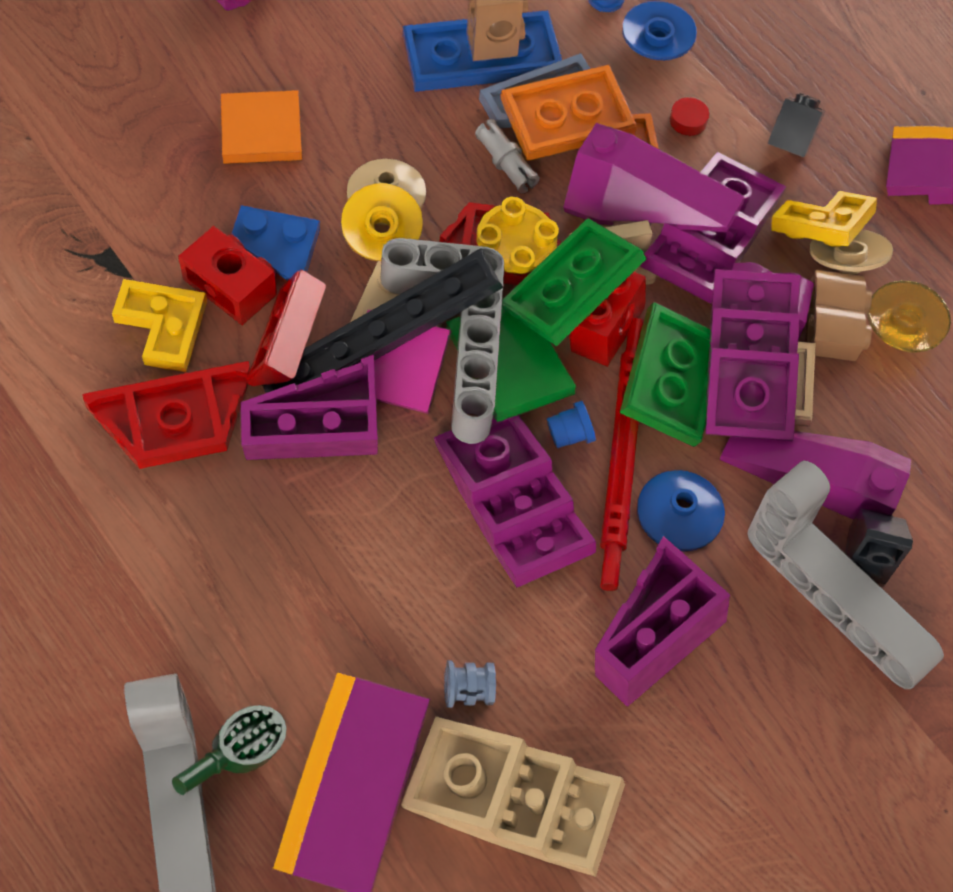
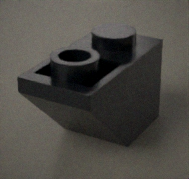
M797 93L795 99L792 97L785 98L767 144L805 157L826 110L819 108L821 100L802 93Z
M861 508L849 526L845 554L876 584H886L912 549L913 538L905 519Z

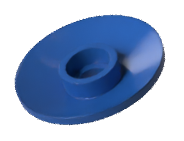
M649 1L633 7L626 14L622 25V34L628 46L641 56L654 60H672L685 55L693 47L697 36V28L692 17L679 6L663 1Z
M673 470L660 473L645 484L638 498L637 515L644 532L654 542L659 544L664 536L680 551L686 552L703 548L717 537L724 523L725 508L719 492L708 480L689 471ZM676 500H684L691 507L682 508L677 504Z

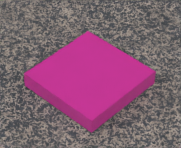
M435 326L374 361L376 401L429 414L449 342L450 330Z

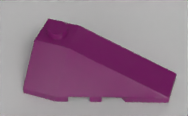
M596 123L577 152L563 208L566 213L583 219L589 218L600 225H613L614 221L640 222L648 220L650 227L651 223L674 224L677 229L727 232L745 202V197L632 134Z
M794 431L793 441L730 436L719 459L772 484L778 482L801 461L811 462L825 474L830 484V492L822 506L853 520L861 508L892 516L908 481L911 469V459L873 442Z

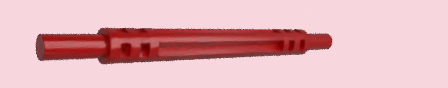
M633 318L629 326L626 351L621 354L610 466L600 547L604 549L600 588L606 591L618 590L622 552L627 549L628 542L627 535L629 532L630 504L639 421L621 414L620 410L644 322L640 318Z

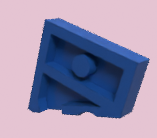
M241 205L231 234L240 240L249 253L256 258L262 257L266 259L274 271L288 281L301 269L308 272L320 232V220Z

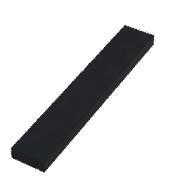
M481 248L306 347L296 375L292 380L262 386L265 392L268 393L293 383L296 386L321 377V373L333 369L338 371L361 362V359L374 355L375 361L499 291L503 286Z

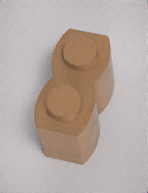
M815 270L810 280L814 283L807 315L805 342L815 343V356L856 361L862 350L869 348L871 342L872 327L871 325H866L865 314H868L871 307L872 292L871 290H866L864 276Z

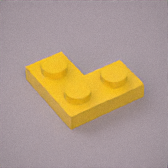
M839 191L825 207L787 200L772 216L771 231L785 233L786 236L794 239L809 238L823 241L828 246L848 247L876 213L877 198Z
M123 279L112 316L114 323L151 329L142 355L144 365L186 372L206 308V293Z

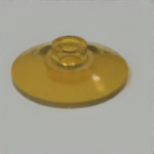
M907 280L893 281L881 286L872 296L871 307L868 311L869 323L882 341L896 349L906 352L931 350L945 339L950 330L951 316L945 301L926 285Z

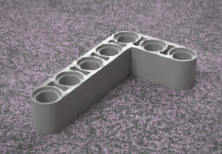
M395 238L388 241L382 249L381 284L389 292L401 294L482 248L503 286L504 259L498 251L489 247ZM503 288L461 311L451 427L456 438L469 444L485 440L491 429L496 396ZM467 414H475L479 417L468 416Z
M801 461L767 490L748 529V538L753 547L889 679L898 686L910 690L943 660V649L927 630L812 523L830 492V484L825 474L816 465L808 461Z
M175 673L127 682L124 685L129 723L143 751L159 892H216L202 785L199 784L184 795L178 794L172 785L173 777L198 761L191 711L179 677Z

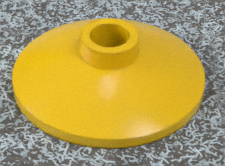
M377 183L359 189L348 199L342 212L341 226L346 242L357 254L372 261H381L382 249L388 241L395 238L420 239L423 218L418 203L407 191L392 184ZM381 222L386 223L389 226V230L385 233H379L375 230V225Z

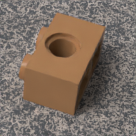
M528 0L468 1L467 37L473 61L518 56L519 40L525 39V24L522 13L528 12Z

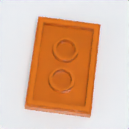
M610 65L501 90V102L526 161L580 148L596 123L632 135L635 134L637 129L635 120Z

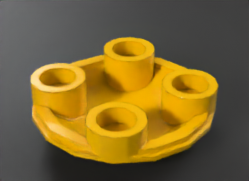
M508 197L503 200L502 205L495 206L484 214L477 226L476 242L478 246L493 248L502 255L505 272L524 274L532 272L557 248L559 228L557 223L549 219L541 210L525 204L518 197Z

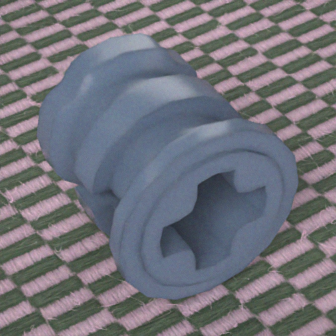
M447 660L444 672L446 707L452 708L455 701H463L465 706H474L476 701H484L485 705H493L496 697L494 663H486L484 667H476L475 663H464L463 667H455L452 660Z

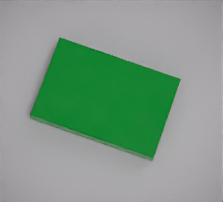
M587 218L502 300V307L514 318L557 346L646 260V257L639 247Z
M653 302L646 311L620 413L692 447L701 443L706 425L710 329Z
M502 306L496 396L493 413L496 422L575 395L576 389L575 383L551 343L507 313ZM460 317L446 321V329L450 330V338L457 351Z

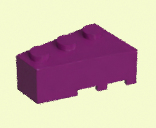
M374 355L363 358L360 363L338 371L333 369L321 373V377L295 386V383L241 402V445L246 460L377 455L378 437Z
M663 536L646 570L643 569L638 577L636 587L626 603L621 605L595 649V676L628 707L726 623L730 594Z

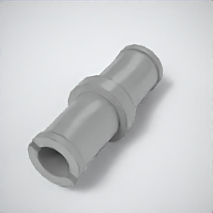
M494 119L486 121V124L490 127L489 130L482 123L477 128L475 136L493 156L492 162L495 167L507 174L517 187L516 189L519 193L528 192L525 183L531 189L534 188L539 182L540 177L522 157L520 146L507 138Z

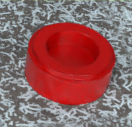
M685 97L673 104L669 120L676 132L686 136H694L705 130L710 112L707 105L701 100Z

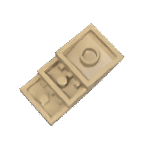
M435 716L401 805L404 809L493 844L596 877L625 783L622 777L576 766L573 758L528 747L522 738Z

